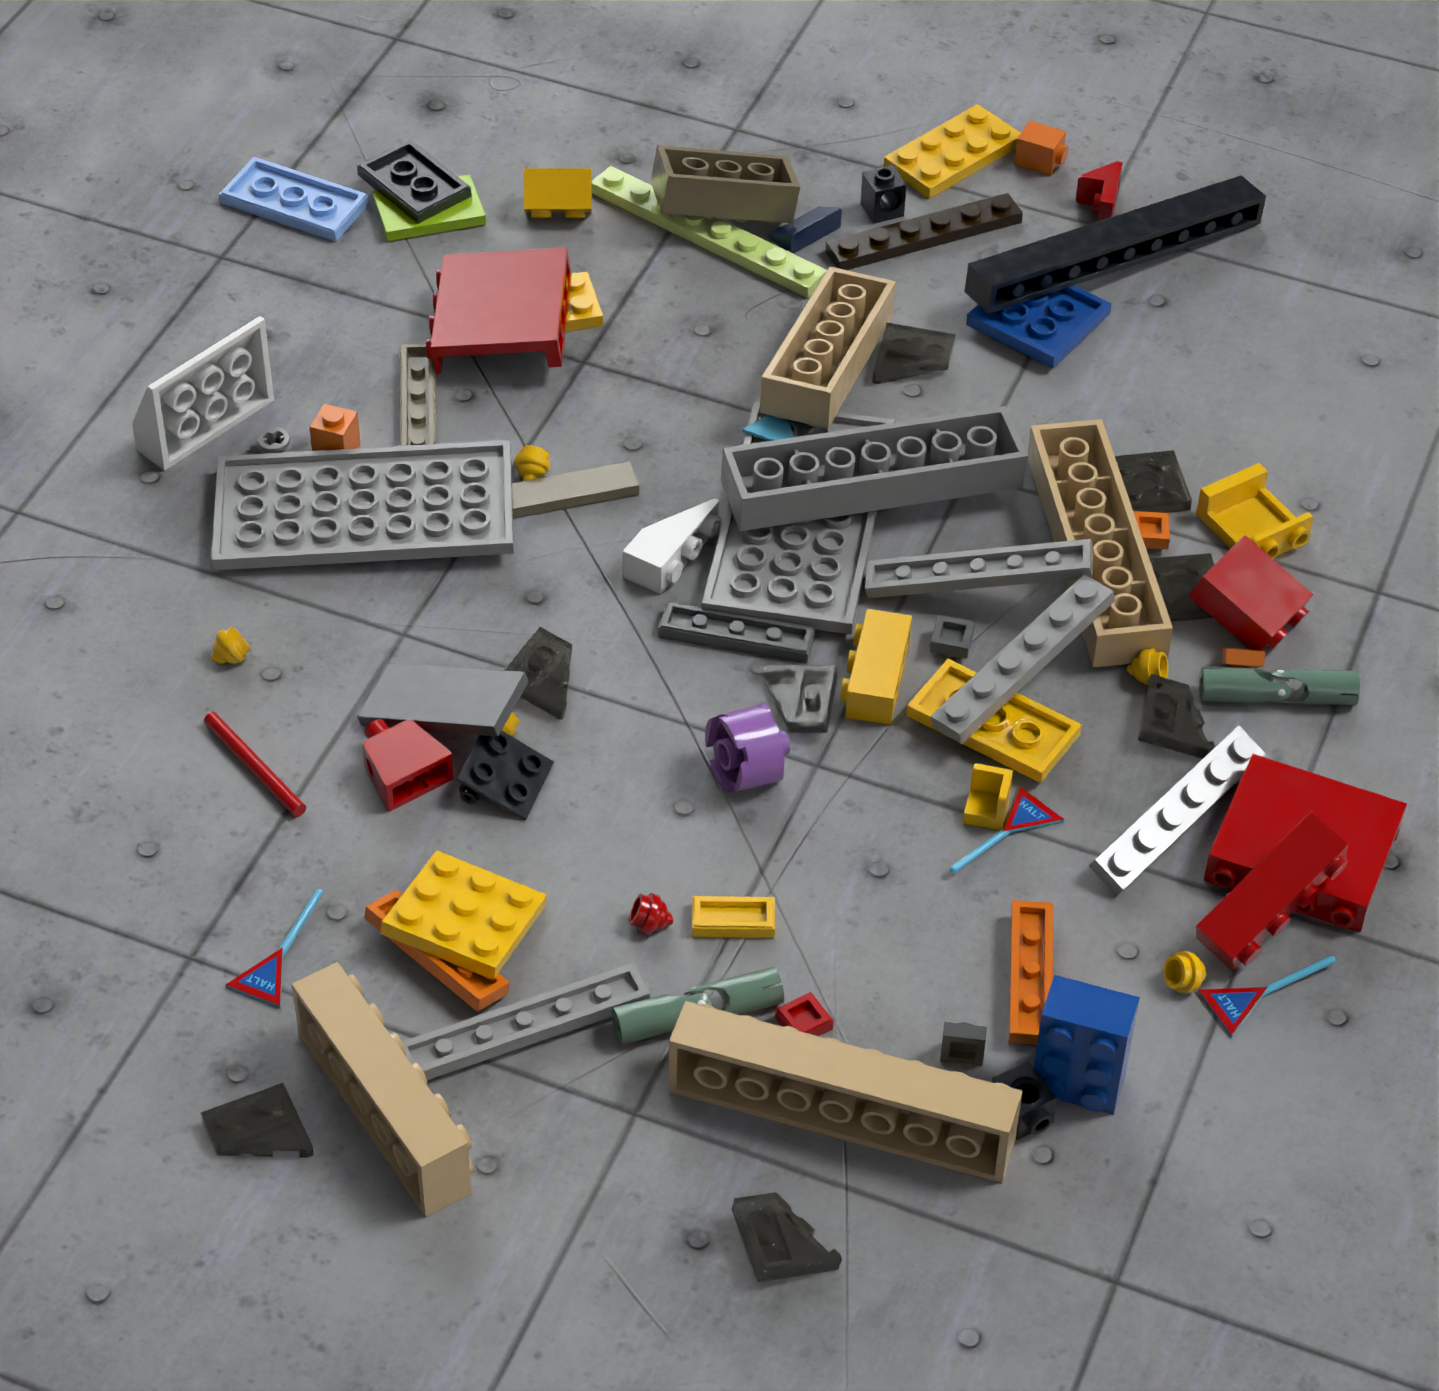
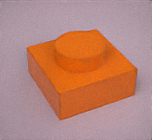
M1133 511L1145 547L1148 549L1168 550L1170 541L1169 513Z
M1222 648L1221 663L1231 664V668L1264 667L1265 651Z

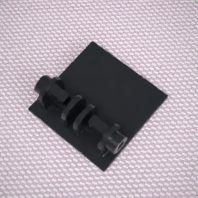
M501 731L498 737L479 735L456 779L461 783L459 787L460 798L466 803H474L475 800H479L484 796L514 815L526 820L554 761L504 731Z

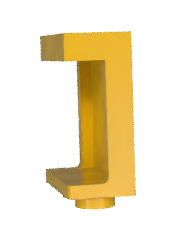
M1260 463L1200 489L1196 515L1230 549L1246 535L1272 559H1275L1277 556L1292 549H1298L1309 542L1314 517L1309 512L1295 517L1267 490L1265 485L1268 471Z

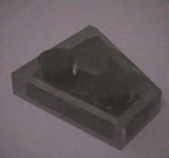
M887 322L873 371L872 383L880 384L948 370L955 345V334Z
M539 627L504 670L526 673L529 682L520 698L559 720L564 718L567 706L566 699L572 644Z
M762 665L764 681L788 732L827 733L838 677L836 665Z
M1151 674L1146 684L1138 741L1203 759L1215 748V744L1213 741H1207L1202 730L1205 722L1200 710L1194 705V697L1189 685Z
M284 1083L201 1112L203 1125L218 1156H239L248 1153L258 1157H273V1151H299L300 1158L314 1156L313 1145Z
M774 1192L734 1198L731 1210L757 1282L839 1270L842 1261L840 1253L836 1249L830 1252L827 1251L813 1237L815 1229L803 1218L795 1215L791 1210V1206L779 1194Z

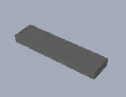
M667 601L658 627V637L808 663L816 627L704 609L702 607Z

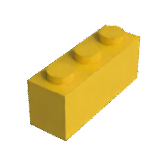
M867 609L864 623L856 624L853 645L858 646L857 651L850 650L847 673H851L850 679L843 678L840 692V701L846 702L845 718L892 724L910 645L912 615Z

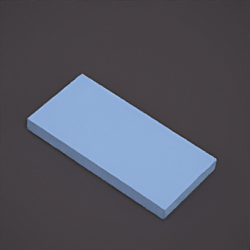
M253 157L219 193L220 204L337 242L370 204L369 194L257 157Z

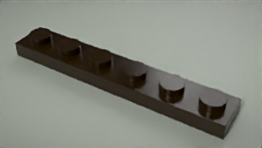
M1005 193L826 241L825 252L836 268L850 270L1022 223L1023 212L1012 197Z

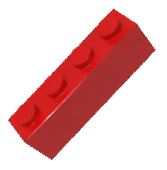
M1310 812L1196 925V939L1232 971L1241 963L1247 966L1261 952L1262 947L1260 944L1270 934L1276 937L1287 927L1291 921L1289 915L1298 906L1305 908L1316 898L1320 891L1317 887L1327 877L1333 880L1344 870L1348 864L1346 860L1348 843L1315 814Z

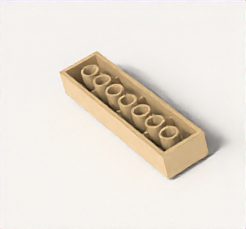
M1102 419L1032 425L1027 453L1028 462L1053 542L1091 539L1093 545L1092 579L1114 591L1115 602L1082 631L1092 667L1131 664L1132 660L1139 656L1142 650L1154 648L1157 652H1165L1168 660L1173 627ZM1078 579L1066 580L1068 589Z
M685 1001L669 1040V1092L992 1181L1003 1182L1016 1140L1023 1092L1021 1090L1011 1088L1003 1083H991L969 1077L962 1072H950L931 1067L917 1060H905L890 1056L876 1049L860 1048L842 1043L834 1038L819 1037L801 1032L793 1027H782L759 1021L752 1016H741L718 1010L711 1005H700Z

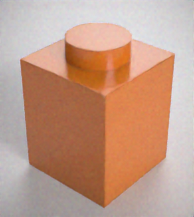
M1029 120L1017 138L1014 165L1051 176L1059 164L1063 165L1067 158L1069 147L1065 145L1066 131Z
M324 404L309 427L312 451L356 449L361 444L358 412Z

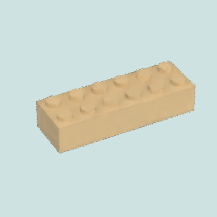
M829 267L762 375L760 413L772 415L779 419L806 423L812 427L828 429L893 317L896 281Z
M336 962L292 983L299 1037L424 1216L428 1217L471 1194L470 1174L474 1173V1167L469 1158V1149L472 1148V1141L467 1130L462 1124H454L449 1117L450 1112L443 1097L439 1093L433 1095L427 1086V1078L420 1065L416 1062L410 1063L399 1036L395 1032L389 1034L384 1027V1020L378 1007L374 1003L368 1005L363 998V991L357 978L353 974L347 976L340 964Z

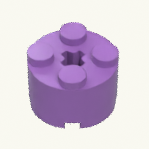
M763 703L720 714L708 720L705 729L706 748L713 746L715 759L709 760L717 782L725 791L742 792L783 780L784 755L790 753V742L787 734L784 731L778 730L767 704Z

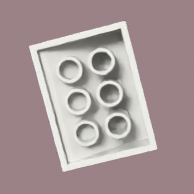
M261 316L257 317L147 386L132 423L136 450L166 471L274 401L264 318Z

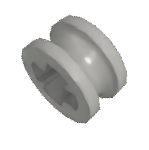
M270 427L259 433L257 437L259 454L291 452L290 435L285 429Z

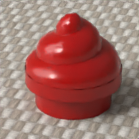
M640 893L636 897L630 912L629 924L637 927L638 932L651 934L655 930H662L666 925L673 924V916L659 895L650 893L647 896Z

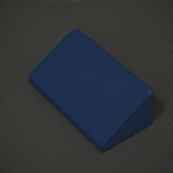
M818 206L793 220V224L788 223L769 233L768 238L781 248L795 253L840 228L842 210L839 207Z

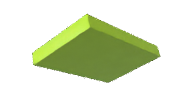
M471 175L458 177L471 187L472 197L419 224L377 190H373V202L386 240L393 241L486 225V215Z

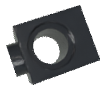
M894 165L862 172L860 204L873 224L904 217L906 183Z
M1029 1061L992 1078L991 1083H1003L1011 1088L1023 1091L1016 1140L1029 1134H1040L1054 1122L1057 1097Z

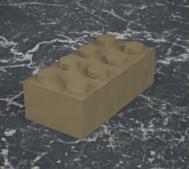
M657 145L650 182L661 213L671 217H682L683 215L699 216L706 220L729 218L741 223L754 220L764 221L770 225H780L781 223L793 224L800 185L787 156Z

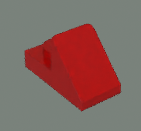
M1115 161L1084 173L1078 178L1075 200L1080 204L1093 205L1092 213L1098 214L1097 222L1113 217L1120 187L1123 162Z

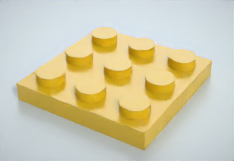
M436 850L382 920L380 934L494 980L545 908L547 894Z

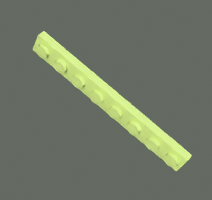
M608 167L592 180V194L807 299L814 293L827 272L826 269L720 218L706 220L699 216L683 215L682 217H671L661 213L652 185L615 167Z

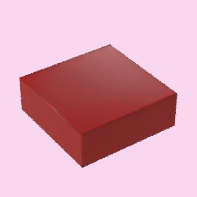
M812 992L775 1009V1019L782 1027H793L801 1032L821 1036L833 1030V1019Z

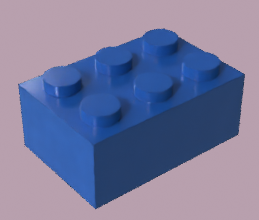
M1054 975L1041 1015L1034 1068L1056 1095L1057 1100L1083 1106L1090 1111H1101L1114 1115L1126 1075L1140 997Z

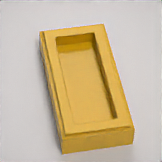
M692 896V937L775 938V897Z

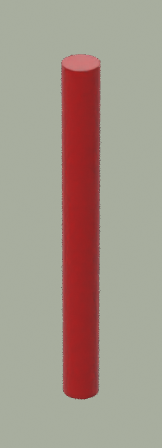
M216 712L208 713L204 718L206 726L294 817H300L304 814L306 805Z

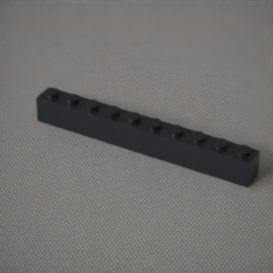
M1242 175L968 263L964 292L987 314L1258 225L1261 223L1266 195Z

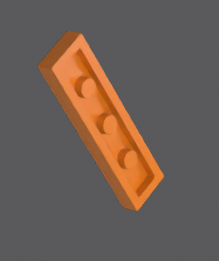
M396 889L367 905L364 919L380 931L382 920L402 896V893ZM389 938L477 1012L508 994L510 982L500 973L492 980Z
M1012 900L1008 1043L1037 1045L1041 1015L1053 980V903Z

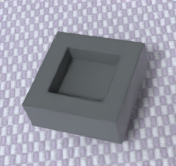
M938 615L930 642V652L967 659L974 634L975 621Z
M944 1022L940 1061L983 1066L987 1027L976 1026L966 1022Z

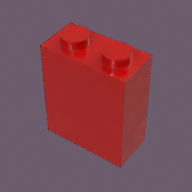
M1244 535L1203 575L1188 596L1248 649L1263 651L1267 645L1272 649L1277 647L1289 633L1284 629L1288 624L1295 628L1309 612L1304 606L1314 594Z

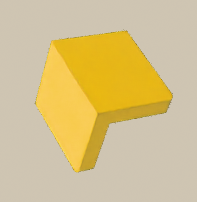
M978 763L973 765L963 824L999 831L1003 829L1010 800L1013 770Z

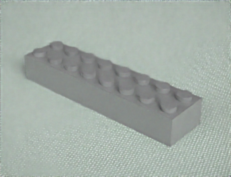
M1006 406L726 447L723 448L721 482L739 531L1023 488L1028 454Z

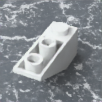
M714 498L642 528L623 550V578L662 594L671 582L675 583L679 579L687 563L698 557L705 542L710 537L713 538L717 535L722 522L721 517H719V500Z

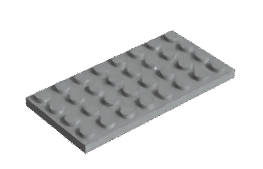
M754 401L748 426L768 415L760 413V401ZM838 412L827 429L812 427L806 423L788 419L794 437L896 422L895 419ZM745 433L743 445L766 442L767 440ZM728 501L702 600V608L816 627L815 630L852 635L878 510L739 531Z
M510 440L218 456L211 557L213 571L514 554Z

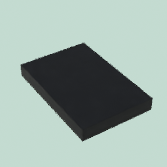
M411 139L357 165L359 177L418 224L472 197L471 187Z

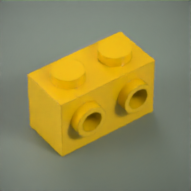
M524 168L525 213H531V218L535 219L551 218V213H565V218L569 219L585 218V213H592V169Z

